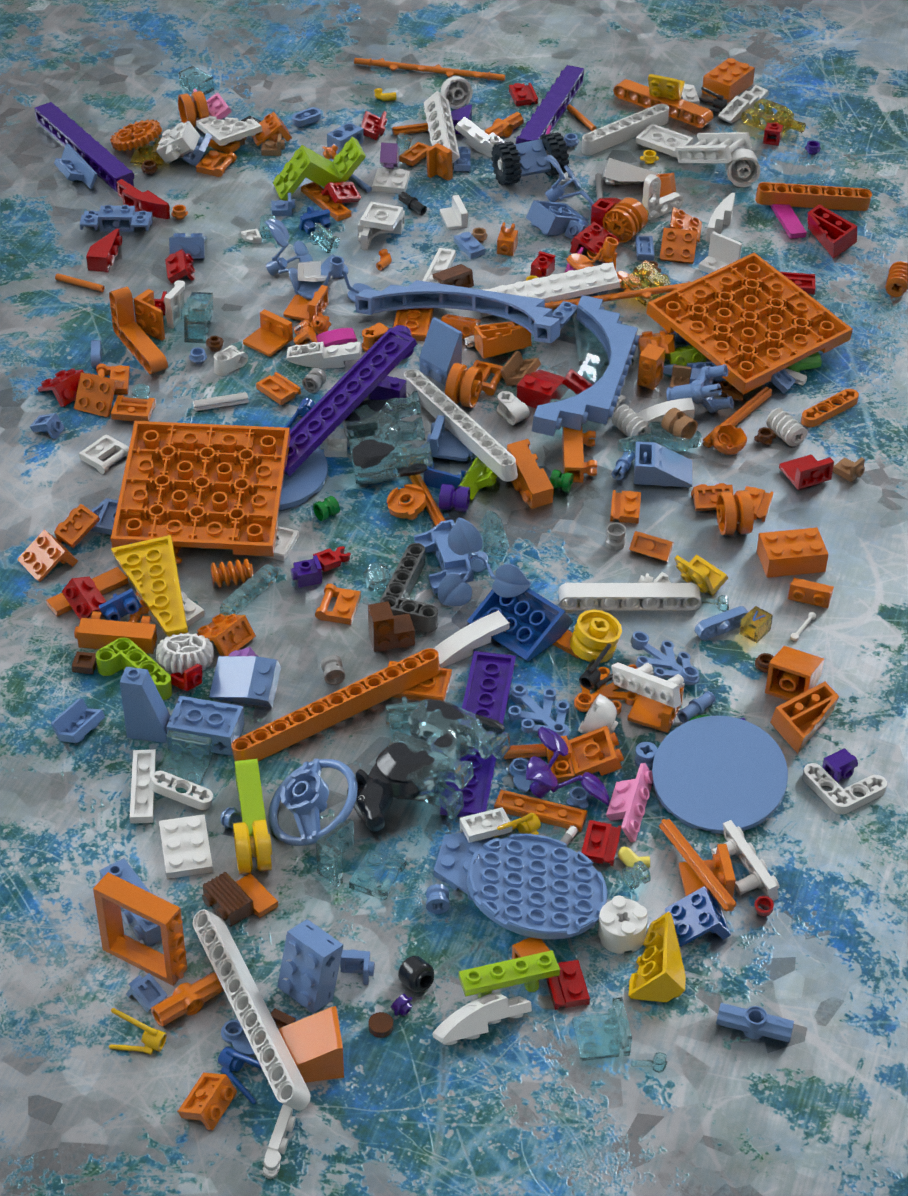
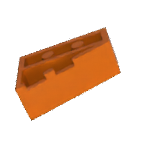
M513 321L474 326L475 348L483 359L532 346L531 333Z
M529 439L507 444V451L515 457L518 477L511 482L515 490L519 491L522 495L523 501L527 502L531 509L553 503L554 488L544 468L540 469L535 461L538 460L536 453H531Z
M825 681L777 706L770 723L798 754L831 715L839 696Z

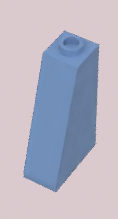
M125 667L120 680V689L127 738L168 743L166 726L171 716L148 670Z

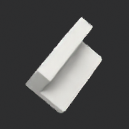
M459 195L452 196V207L440 209V215L448 230L468 227V212Z
M321 261L298 263V281L318 282L326 280L327 276L321 275Z

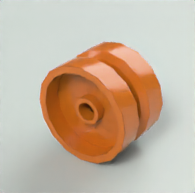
M202 91L193 92L191 97L187 93L178 95V110L181 122L190 121L195 128L197 120L209 117L207 101Z
M460 363L453 364L447 377L445 395L455 404L461 402L463 407L474 408L482 389L483 370L473 366L467 369L466 365Z
M748 490L736 491L734 496L730 491L718 493L716 514L718 528L722 536L733 535L736 530L739 534H750L752 532L754 511L752 498Z

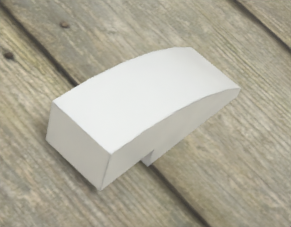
M683 398L656 404L637 414L648 422V427L656 429L662 428V419L670 409L677 408L694 419L695 408L692 398Z

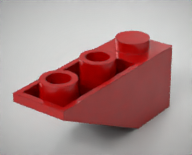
M600 198L591 208V223L595 222L604 228L603 218L605 214L615 207L621 199Z
M116 228L90 246L86 255L88 271L109 272L110 267L114 264V257L118 255V248L122 246V236H120L119 229Z

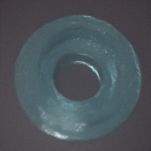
M137 384L131 390L134 398L147 399L150 394V387L145 384Z

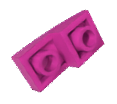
M339 328L316 335L317 341L323 342L325 347L357 342L353 328Z

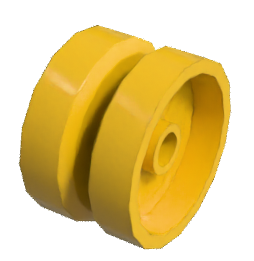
M592 609L584 611L577 619L570 639V647L578 657L591 662L593 659L596 660L607 644L610 643L611 647L600 663L607 662L613 657L622 634L621 624L614 616L602 610Z
M266 819L253 821L252 836H249L248 826L245 822L233 823L239 874L252 872V858L256 859L257 869L260 872L272 870V845Z

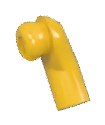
M382 88L374 89L375 98L382 101L396 100V92L382 93Z

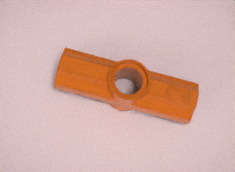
M519 112L503 120L497 118L493 125L484 130V132L488 135L493 132L499 137L504 136L507 138L515 128L524 124V118Z
M212 972L193 984L188 982L180 984L174 990L172 996L151 1007V1013L157 1024L163 1027L184 1014L189 1016L196 1014L202 1009L204 1002L222 993L224 989L216 973Z

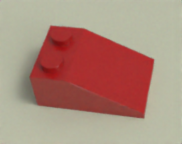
M537 370L526 374L517 384V398L527 406L537 409L538 405L560 401L569 388L562 384L565 377Z

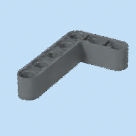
M412 543L405 550L380 599V603L389 601L393 616L410 614L415 630L433 632L438 628V609L433 605L408 599L425 566V547L420 543Z

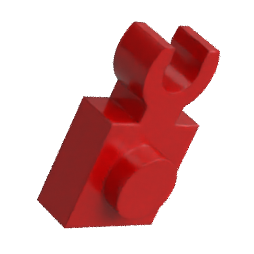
M341 546L334 552L329 548L315 553L313 556L317 555L322 571L325 572L341 566V562H348L351 553L344 554L345 547Z

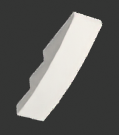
M755 85L750 91L746 90L740 97L735 96L721 111L718 118L729 123L741 119L769 95L768 90Z
M735 193L727 196L712 214L707 227L706 242H710L712 232L721 234L723 225H730Z
M498 610L460 629L433 648L438 651L440 668L473 656V649L491 643V636L508 630L509 622Z

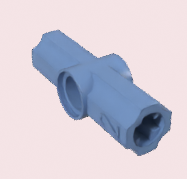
M721 1003L716 1024L741 1030L751 1039H759L765 1036L790 1043L794 1021L769 1015L759 1006L745 1009Z

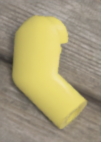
M625 846L619 849L618 857L628 868H650V856L638 857L630 848Z

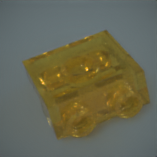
M646 260L635 267L634 271L620 283L622 287L630 290L671 284L666 274H661L655 264L649 263ZM662 294L651 295L650 298L643 296L635 298L646 307L648 302L657 299Z

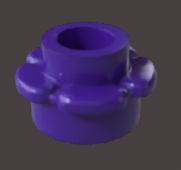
M813 140L808 141L805 146V150L810 155L819 153L821 149L820 143Z
M405 994L400 995L390 1007L394 1011V1015L398 1016L401 1014L405 1016L413 1007L411 1004L413 998H408Z

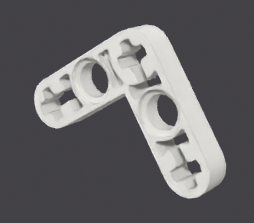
M654 174L646 177L643 187L642 204L649 212V220L672 212L673 207L680 208L684 202L683 196L677 192L660 198L661 180Z
M815 763L807 764L804 767L802 776L804 782L837 814H847L883 796L887 787V781L884 777L871 775L843 789L820 765ZM823 786H829V787H831L833 790H832V791H824L821 787H823ZM861 792L864 794V797H857L853 793Z

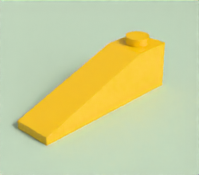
M667 912L650 923L643 945L646 947L642 956L637 958L638 970L636 973L631 974L629 980L628 996L631 999L668 1002L674 997H679L685 991L686 974L672 914Z

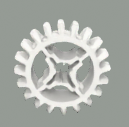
M180 633L179 635L173 634L172 637L167 636L165 639L160 640L156 649L158 664L167 672L172 671L173 673L180 672L183 674L185 670L196 664L202 665V670H205L206 667L211 665L214 658V647L210 639L205 638L203 635L198 636L196 633Z

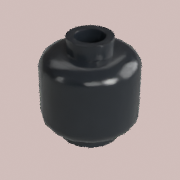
M411 956L400 965L398 977L410 990L421 992L432 985L434 969L421 957Z

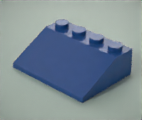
M529 588L522 594L510 598L499 596L492 589L467 620L471 624L499 610L509 622V629L493 635L491 638L527 662L560 639L573 623L565 610Z

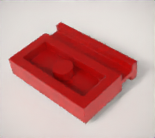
M524 83L509 85V92L516 106L531 105L533 102L538 104V97L531 83H528V85Z
M780 272L807 294L815 295V274Z
M589 820L581 853L587 856L593 863L603 864V862H606L613 866L620 840L621 826L613 827L609 823Z
M579 960L558 963L560 975L546 978L555 1010L562 1006L570 1008L589 1005L590 997Z

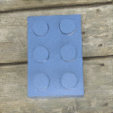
M179 696L178 703H176L169 719L170 721L166 726L168 745L232 756L231 744L240 737L245 725L243 706Z
M308 919L290 929L286 935L277 987L310 1012L315 1013L333 1000L343 944Z

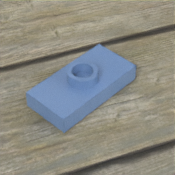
M635 236L637 260L654 261L653 236Z

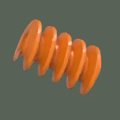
M897 261L890 266L885 286L886 292L890 296L901 297L907 291L908 263Z
M244 559L242 565L239 560H236L235 566H233L232 562L228 561L227 567H225L222 561L219 563L218 568L215 563H212L211 578L213 588L215 582L221 588L223 581H225L227 587H230L231 580H233L235 586H238L240 579L246 585L248 578L254 584L252 563L250 564L248 559Z

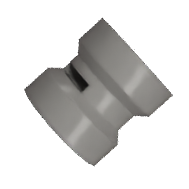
M313 368L303 379L302 385L308 392L316 393L326 382L327 375L322 369Z
M621 523L609 524L606 528V547L613 551L623 549L625 546L626 527Z
M329 655L323 658L321 668L324 672L325 682L330 685H337L344 681L345 671L341 658L337 655Z

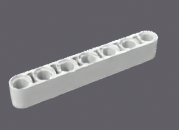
M657 104L582 136L581 152L585 155H593L638 136L650 124L658 126L667 124L669 106Z
M564 583L558 589L559 605L563 610L587 611L592 609L602 611H692L698 609L702 604L700 588L695 583Z

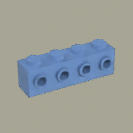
M125 858L99 870L101 879L109 872L150 892ZM120 907L123 920L127 925L131 924L134 934L139 941L143 940L146 946L149 947L162 940L160 926Z

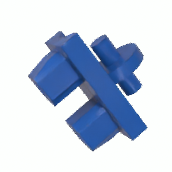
M312 206L307 207V213H303V216H300V231L305 230L309 235L316 231V226H320L323 231L328 230L331 224L329 209L319 211V209L314 210Z
M132 588L120 595L113 594L112 599L99 605V609L105 619L120 621L122 617L134 614L142 607Z

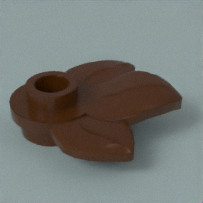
M728 381L719 383L721 388L717 390L722 391L721 397L731 396L734 401H743V394Z

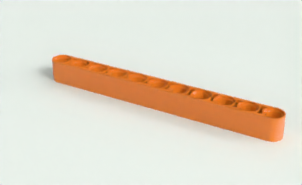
M432 648L424 649L235 739L231 744L234 762L256 758L260 761L438 675L440 672L438 651Z

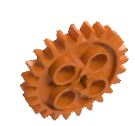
M149 119L146 121L141 120L140 122L136 121L134 124L130 123L124 126L123 129H119V132H115L111 136V144L115 150L126 151L129 149L131 151L133 148L137 149L139 146L143 147L149 144L150 141H155L154 138H158V135H161L162 128L157 120L154 121V119L150 121Z

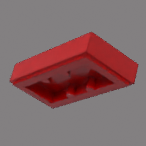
M572 369L568 371L562 381V384L577 395L593 386V384Z

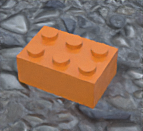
M728 58L703 76L702 87L724 96L728 103L735 96H738L753 85L755 68L747 63H741L733 58ZM702 90V93L707 94V95H709V96H712V95H710V94H708V93H706L705 91Z
M818 527L759 533L757 554L767 578L826 572L829 554Z

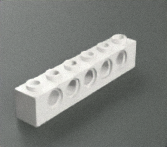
M436 91L423 102L432 146L439 143L452 150L453 164L460 158L450 106L448 99Z

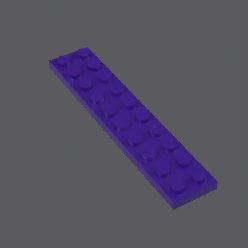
M389 328L290 430L288 459L284 474L291 476L417 345L414 338Z
M474 651L461 709L464 719H459L458 723L459 730L464 735L469 746L456 750L459 735L456 734L440 807V815L465 817L487 811L502 734L492 733L485 727H479L472 724V722L476 719L475 714L497 720L504 725L516 656Z

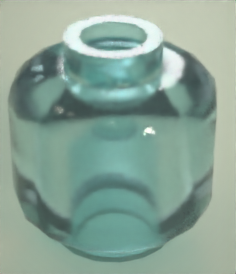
M372 563L367 566L363 573L367 590L372 593L383 594L391 580L388 567L381 563Z

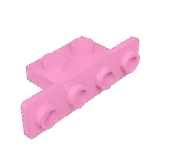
M218 92L206 100L209 116L223 119L232 112Z
M646 763L640 764L636 779L616 782L606 814L610 821L623 819L621 828L630 842L636 841L640 831L641 821L645 814V807L653 784L652 771L649 770Z

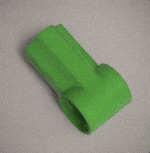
M816 352L787 367V369L800 373L802 370L819 368L822 364L821 355L819 352Z

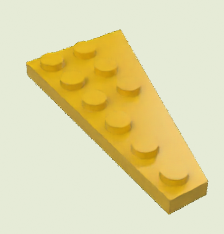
M171 535L111 548L115 559L168 637H172L173 634L188 633Z

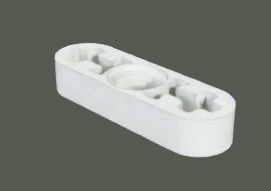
M156 771L151 775L149 786L155 793L199 810L210 808L213 800L211 790L164 771ZM176 788H184L187 792L179 793L176 791Z

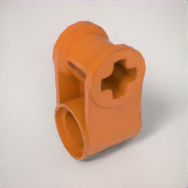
M379 322L362 330V350L367 352L389 328Z

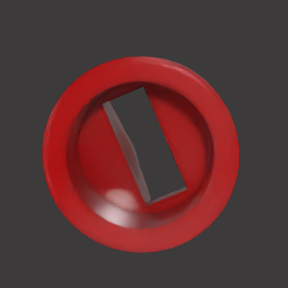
M768 896L758 897L755 901L756 913L762 917L769 916L774 909L773 900Z

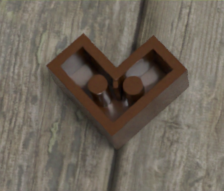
M389 601L368 605L369 638L374 652L415 646V629L410 614L393 616Z

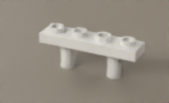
M618 662L612 665L614 685L673 708L681 705L679 688L684 687V679L681 675L676 674L674 677L664 680L653 676V667L649 663H645L636 669Z
M732 820L723 823L724 838L727 840L724 844H727L729 855L735 854L738 856L750 873L747 877L735 882L737 893L741 896L758 887L765 896L770 897L773 901L777 900L779 883L774 875L770 876L764 860L758 859L753 845L750 842H746L742 829L739 826L736 827ZM717 847L711 849L712 856L716 854Z

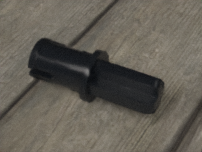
M401 192L398 195L399 200L407 205L408 209H413L421 216L426 213L427 207L418 202L416 197H411L406 192Z

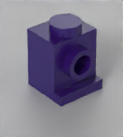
M317 555L313 556V559L293 563L294 568L290 569L292 580H296L299 588L322 584V567Z
M844 748L825 757L822 768L839 784L840 780L847 779L853 775L854 768L858 766V760Z

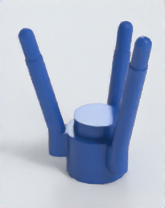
M307 397L303 399L296 413L284 428H289L299 415L304 417L314 407V401Z
M230 1046L225 1047L218 1057V1063L223 1066L221 1072L230 1078L252 1104H255L256 1100L235 1077L232 1071H239L243 1067L244 1062L262 1069L259 1061L241 1054Z

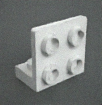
M712 232L710 235L709 254L699 263L698 269L710 274L739 260L742 243Z

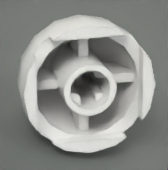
M453 76L443 83L441 94L448 99L450 108L459 109L470 102L473 89L466 79Z
M599 694L589 708L584 719L585 721L581 722L578 732L586 734L607 725L610 732L613 733L618 724L615 721L617 710L613 702Z

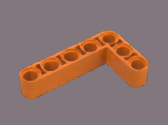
M126 286L109 292L112 325L117 337L149 374L168 369L165 355L135 322L133 297L130 289Z

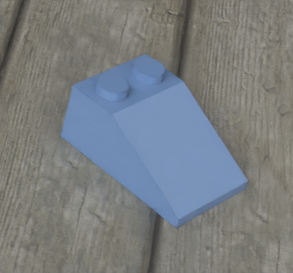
M533 200L526 219L531 222L530 224L541 229V232L546 236L565 233L570 220L579 221V219L588 221V219L566 203Z
M434 317L432 318L420 354V372L446 386L447 377L453 364H462V332Z
M218 656L209 698L273 708L281 666L277 659L258 656Z

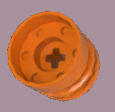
M634 198L622 199L603 218L604 229L619 238L620 243L631 240L648 222L647 210L641 202Z

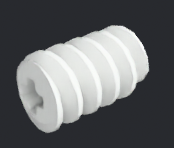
M626 404L619 406L615 410L612 423L627 435L628 438L632 439L635 443L636 441L643 442L648 438L651 428L648 427L647 421L638 416Z
M776 408L767 417V427L772 429L787 445L797 446L806 438L807 429L798 423L797 420L793 419L784 409Z

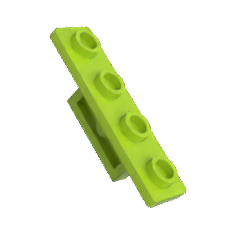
M476 457L459 486L470 487L471 501L479 489L494 485L497 481V475Z

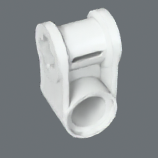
M234 345L215 353L214 373L219 376L228 375L234 370L243 367L248 361V355L245 352L238 351Z
M502 391L498 394L499 405L497 406V413L505 418L509 424L514 425L530 416L527 405L515 397L513 393Z

